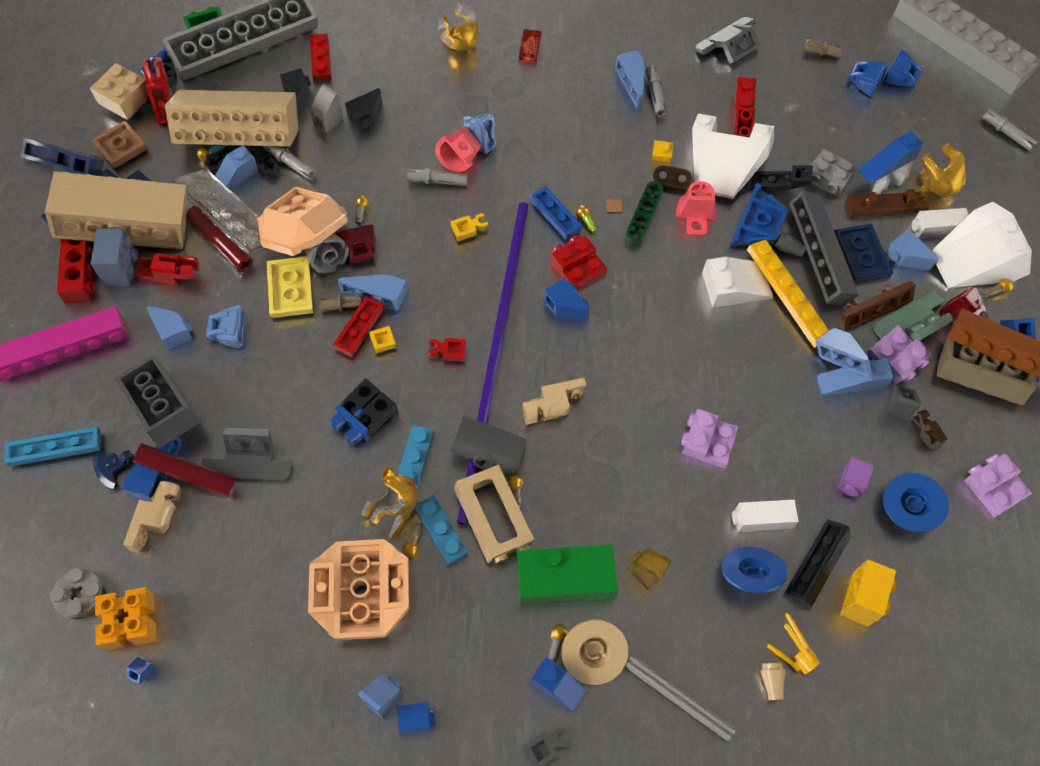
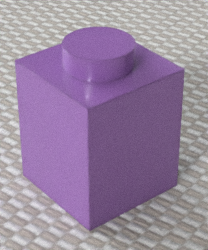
M852 457L845 465L838 488L850 496L860 497L867 489L874 466Z

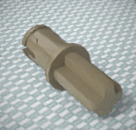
M808 39L805 44L806 50L820 53L821 56L829 55L840 58L843 50L842 46L832 45L827 41L820 42Z
M339 294L338 297L319 298L320 311H343V308L359 307L362 297L359 294L341 297Z

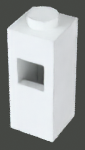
M966 208L919 211L912 222V229L919 239L943 238L969 214Z
M795 500L742 502L732 512L733 523L737 525L738 532L793 529L799 522Z

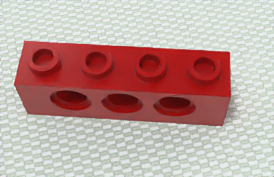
M61 239L57 294L65 304L91 301V293L94 292L92 275L95 274V270L91 265L94 241Z

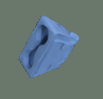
M492 114L477 115L475 117L465 116L463 118L464 126L468 128L482 145L479 149L480 152L485 155L496 147L494 116Z
M236 305L214 315H209L206 339L209 341L215 340L222 345L241 349L246 322V314L242 307Z

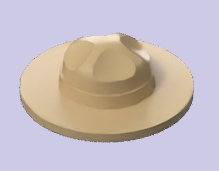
M601 619L583 621L574 626L564 639L561 651L563 664L567 672L581 683L588 685L607 683L621 673L627 662L628 644L625 636L617 626Z

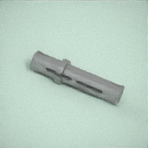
M650 65L645 69L648 79L647 87L651 92L655 115L664 117L667 114V109L661 89L662 81L658 77L657 67Z
M992 108L982 117L995 126V130L1002 131L1028 151L1038 143L1037 140H1034L1010 123L1007 117L1003 118Z
M264 146V149L274 155L279 162H284L308 180L314 178L316 170L291 154L286 147Z
M408 169L407 181L422 182L425 185L437 183L467 186V173Z

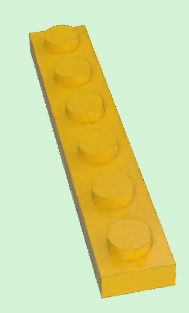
M767 240L751 244L747 251L812 346L816 348V340L826 334L829 329Z

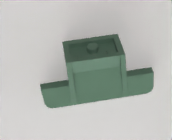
M930 291L875 323L873 330L882 339L894 327L899 325L912 341L916 338L922 340L952 322L953 318L950 313L941 316L939 313L935 314L931 310L946 300L936 292Z

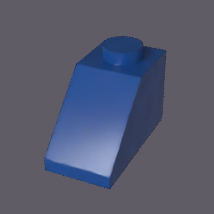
M545 657L531 680L532 685L572 713L586 692L566 670Z

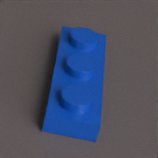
M546 186L530 195V201L565 240L582 230V225Z

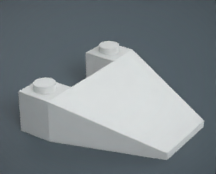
M698 114L692 127L694 182H707L714 188L716 196L733 199L769 157L774 143V126L755 123L750 138L718 133L716 116Z

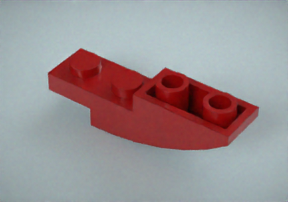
M738 77L736 80L732 135L750 138L755 124L756 78Z

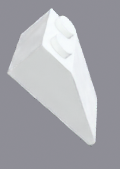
M731 257L706 260L702 274L713 308L773 299L769 282L755 261Z

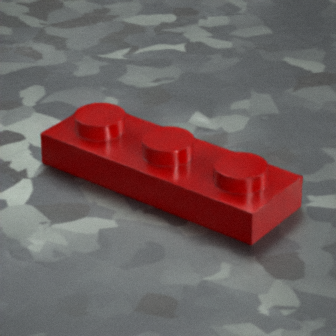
M328 33L309 35L313 81L332 80Z
M366 296L333 343V348L353 357L384 311L385 305Z

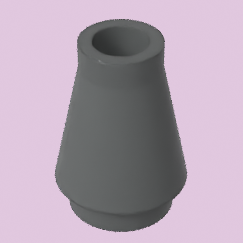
M781 232L774 244L778 251L794 254L799 257L806 250L805 245L788 232Z

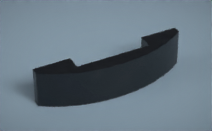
M794 165L792 171H756L742 188L754 190L756 183L762 186V191H785L800 188L812 183L813 165Z

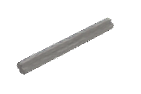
M633 655L629 657L625 664L628 670L726 741L733 737L735 733L734 727Z

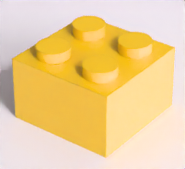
M867 559L852 573L840 616L866 627H869L874 622H878L881 617L887 616L891 607V602L888 601L890 593L894 592L897 585V580L894 579L896 570Z

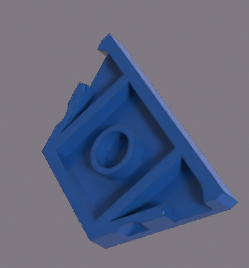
M759 183L755 185L732 238L731 245H751L763 240H767L769 245H774L788 209L783 204L777 202L773 195H767L762 191V186Z

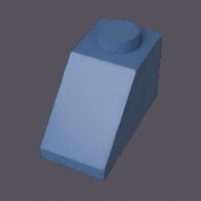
M242 145L225 156L214 178L224 191L227 192L259 173L252 154Z
M911 230L893 240L886 251L890 259L899 267L930 271L939 259Z
M153 306L146 307L168 351L192 340L189 333L192 331L188 320H182L178 312Z
M381 674L362 689L358 695L369 708L384 719L403 694L399 689L401 684L392 676L385 678Z

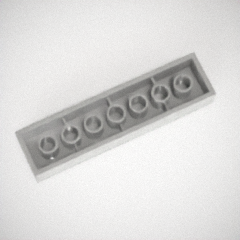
M261 0L163 38V42L182 81H185L318 28V16L309 0Z
M900 0L893 14L894 17L1010 95L1032 76L1040 64V58L951 0Z

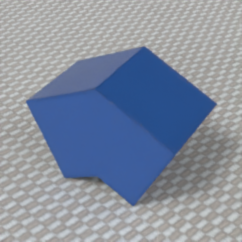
M137 657L127 667L126 678L141 684L144 680L149 679L156 666Z

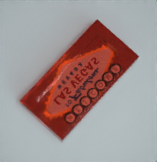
M524 29L519 61L537 63L542 31Z

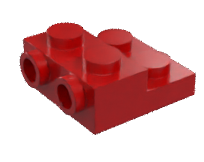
M586 235L572 237L567 245H557L551 253V264L562 278H566L576 289L607 273L608 268L597 256L595 246Z

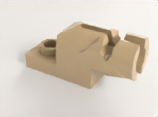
M579 378L542 386L541 399L537 397L522 403L526 425L537 423L538 416L543 421L569 414L568 398L578 399L585 395V379Z
M161 481L150 499L151 502L139 500L123 543L130 552L140 553L141 547L147 542V531L163 534L167 531L174 511L177 508L172 502L179 501L182 489H179V485Z

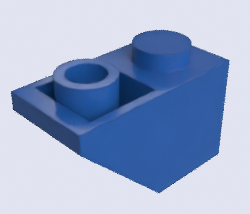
M566 278L544 290V302L556 316L580 320L588 319L590 310L588 301L585 298H581L577 293L576 287L569 283Z

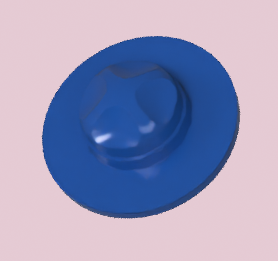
M919 473L901 474L892 479L884 491L883 504L887 515L896 525L907 531L916 533L932 531L939 527L947 517L949 510L947 495L935 480Z
M756 547L734 549L726 554L722 561L721 568L724 577L732 585L744 591L753 593L771 592L780 588L787 579V567L783 560L765 549Z

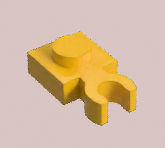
M483 213L476 215L474 219H471L468 215L450 221L457 241L476 236L477 230L484 231L488 229V222L480 223V221L485 220Z

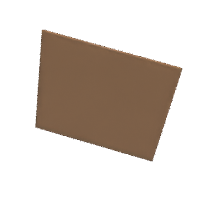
M606 199V212L622 213V199Z

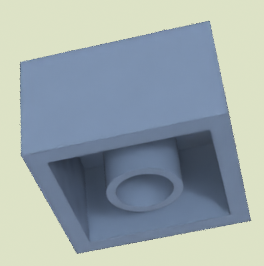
M98 228L91 259L92 267L105 287L131 286L132 278L135 277L134 262L138 259L137 249L133 247L130 237L126 235L123 228Z

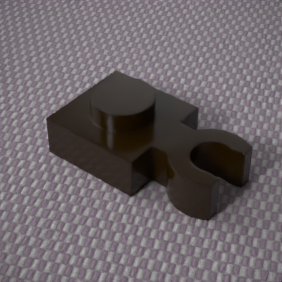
M926 409L917 412L918 415L914 416L913 420L922 429L920 434L924 443L930 447L931 451L940 448L948 438L936 420L931 421L930 414Z

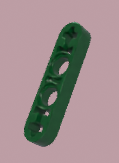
M651 181L646 185L629 224L625 240L630 246L636 247L642 244L663 194V185L657 181ZM653 190H657L654 197L650 196ZM650 203L653 208L646 209L643 207V204ZM643 218L646 220V223L639 224L636 219ZM635 230H637L638 236L636 238H632V236H634Z

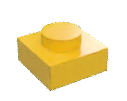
M654 140L652 160L671 163L673 143Z
M390 326L369 332L376 354L396 348Z

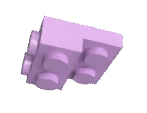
M899 325L894 327L867 351L873 360L888 359L893 375L892 381L895 384L902 380L905 382L911 380L916 375L914 370L916 368L920 370L930 362L927 358L932 355L918 338L912 341Z
M697 409L695 414H690L687 423L690 430L689 433L684 432L680 444L684 446L682 454L725 469L738 426L718 420V415Z
M1006 453L1002 456L998 454L991 456L986 460L987 465L984 467L981 464L976 465L968 471L971 475L964 480L994 518L1033 494L1018 477L1021 471Z

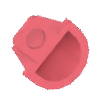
M464 126L451 135H444L437 142L435 151L440 163L446 169L461 173L473 165L471 161L482 145L468 128Z
M704 181L692 183L686 194L678 201L676 218L686 219L687 233L689 235H706L707 220L717 219L714 188ZM695 222L700 223L702 229L694 230L691 224Z

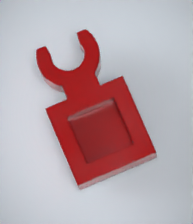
M445 338L444 343H440L436 339L429 340V345L436 347L435 350H428L429 357L443 355L444 361H465L466 339Z

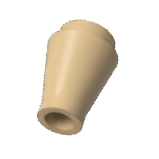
M782 663L762 664L760 672L766 687L768 700L784 699L785 669H783Z

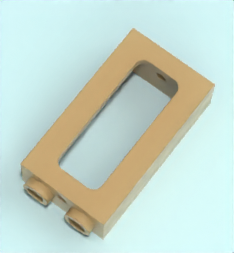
M499 465L456 481L455 493L488 564L494 561L496 564L507 560L509 558L508 555L517 553V550L530 549L529 546L534 541V538ZM494 483L515 527L517 537L504 543L497 542L473 490Z

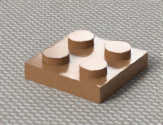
M126 121L119 123L91 140L93 145L113 168L118 167L148 149L145 142Z

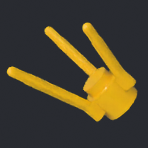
M786 613L791 627L788 624H785L784 627L800 650L793 656L796 661L794 662L771 644H768L767 647L791 665L796 673L801 670L804 674H807L818 666L820 661L809 647L790 613Z

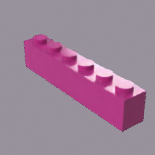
M116 306L0 344V381L10 379L24 372H31L45 365L54 364L68 357H75L80 353L95 350L110 343L119 342L129 337L122 314Z

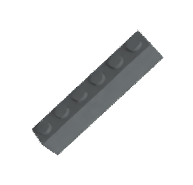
M802 191L789 202L826 303L845 306L848 302L859 296L821 196Z

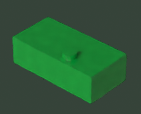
M613 544L517 550L520 605L616 598L618 586Z

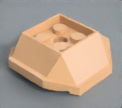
M294 187L266 207L263 214L257 218L262 247L291 256L301 253L303 249L320 244L348 222L345 207H341L329 195L299 187Z
M385 539L335 542L319 558L317 557L310 563L308 613L335 640L385 638L409 610V560ZM359 586L367 587L364 594L357 595L355 591Z

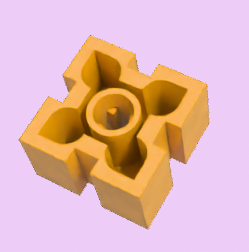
M146 587L126 590L125 597H120L117 593L95 596V616L102 620V624L95 625L96 646L107 652L126 648L127 641L132 642L136 646L156 642V623L149 618V614L155 613L154 594Z

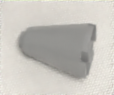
M333 233L320 244L305 249L311 267L318 273L326 274L337 270L335 267L339 264L343 265L345 263L349 249L345 241Z

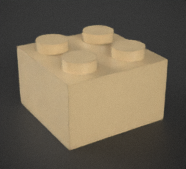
M117 63L90 88L98 104L126 120L149 99L146 79Z

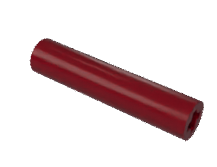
M194 205L187 211L186 217L239 272H244L251 267L253 259L200 205Z
M144 443L139 445L133 459V463L227 498L236 480L234 477Z

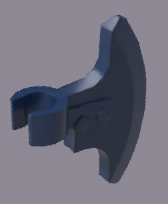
M101 450L93 452V467L98 479L105 486L115 489L118 486L115 479L116 473L123 467L135 464L133 463L134 454L127 450L118 457L114 452L109 455H103Z

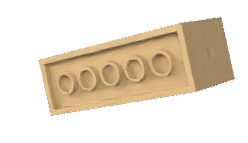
M178 90L165 104L172 144L291 146L299 131L295 92Z
M53 172L45 215L52 238L95 241L98 228H123L126 235L130 237L132 245L183 249L188 219L186 214L189 210L186 185L177 183L171 184L93 176L90 174Z

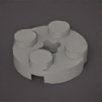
M73 568L58 579L49 597L52 600L53 607L61 615L70 619L81 616L86 617L95 611V596L102 595L103 583L93 572ZM83 588L81 590L83 595L80 598L75 597L73 599V592L76 589Z

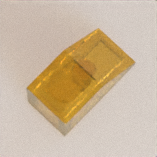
M647 548L643 552L637 551L630 558L631 564L628 570L649 590L666 574L672 561L668 557Z

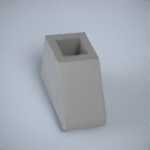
M323 84L310 112L313 124L325 133H328L342 122L343 118L338 93Z

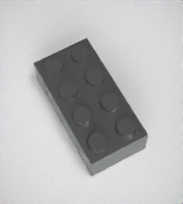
M155 355L150 356L115 378L146 432L159 448L200 423Z

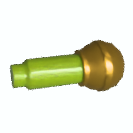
M585 205L579 206L576 210L577 217L584 221L592 233L596 232V225L590 217L589 208Z

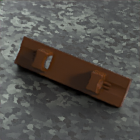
M907 189L904 193L889 194L868 192L866 195L848 196L846 200L850 217L916 213L928 211L930 208L925 191L915 192L914 189Z
M908 281L895 288L887 284L882 287L881 294L861 303L856 300L848 302L847 309L841 311L840 328L843 331H848L912 302L916 284Z

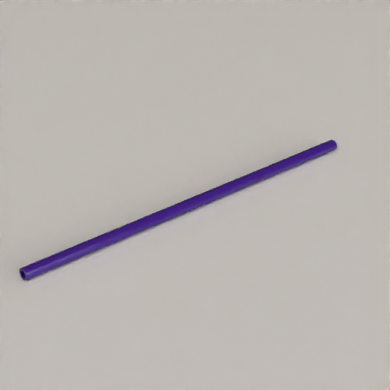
M524 202L518 205L477 416L478 421L486 424L491 407L528 211V204ZM472 458L468 462L466 477L478 473L479 467L474 465ZM460 503L457 524L467 526L469 521Z

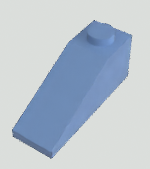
M638 50L617 55L615 70L638 109L641 108L643 97L644 68L646 63L644 57H641Z
M388 274L345 277L338 280L341 293L347 295L359 294L362 300L366 296L383 303L385 308L397 312L408 292L406 280L399 276Z
M832 328L816 340L820 358L868 378L872 376L868 356L850 333Z
M888 359L869 360L872 372L870 378L844 367L817 375L821 395L885 390L893 379Z

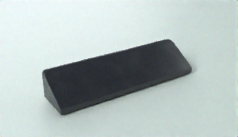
M829 519L826 520L785 591V596L806 609L810 610L852 536L849 526Z

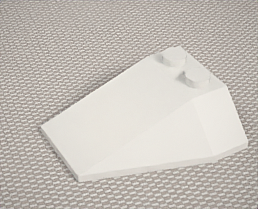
M994 202L973 210L931 250L939 258L935 264L948 289L998 284L1002 279H1010L1014 282L1030 274L1032 250L1013 213Z

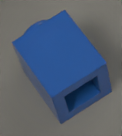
M428 702L397 706L398 728L401 736L432 732L431 725L435 724L434 708L429 709Z

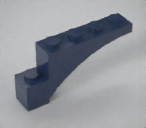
M23 138L20 156L22 158L47 164L73 174L102 176L104 159L99 158V156Z

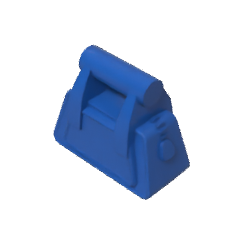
M900 50L882 82L897 86L914 87L923 70L904 50Z
M873 61L857 62L848 80L852 81L868 96L873 97L886 73L888 63Z

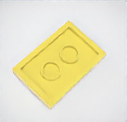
M308 257L267 261L269 313L271 318L314 313Z

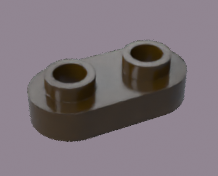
M660 165L653 172L654 181L661 183L663 186L686 189L692 183L690 171L684 168ZM664 171L667 176L660 178L659 173ZM680 175L686 176V180L684 182L679 181L678 178Z

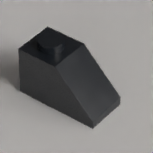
M301 68L280 74L284 91L295 92L297 114L310 95L308 87L311 86L308 75H304Z
M377 88L345 102L347 116L357 131L375 124L382 106L381 90Z

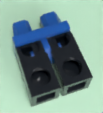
M365 378L343 400L341 405L339 404L335 408L337 414L331 419L330 424L337 432H340L348 425L351 429L344 436L354 446L362 439L365 441L370 439L371 435L390 417L393 418L398 413L397 405Z

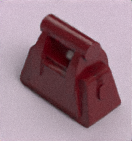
M373 224L336 232V235L343 239L348 246L351 264L374 258L373 249L375 248L376 236Z
M975 286L969 287L950 299L940 310L944 315L950 313L953 320L956 319L962 308L984 318H989Z

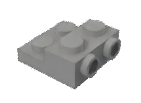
M823 149L812 163V184L840 196L858 166Z

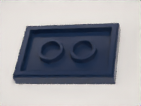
M872 223L834 230L854 283L892 276L893 271Z

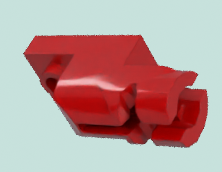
M155 57L154 66L156 74L151 73L152 66L149 58L142 61L152 108L157 123L161 124L168 122L165 104L172 98V93L162 58Z
M155 253L153 259L140 258L134 276L137 280L177 285L179 279L188 280L197 277L196 274H193V271H199V261L196 257L191 256L183 257L181 255Z

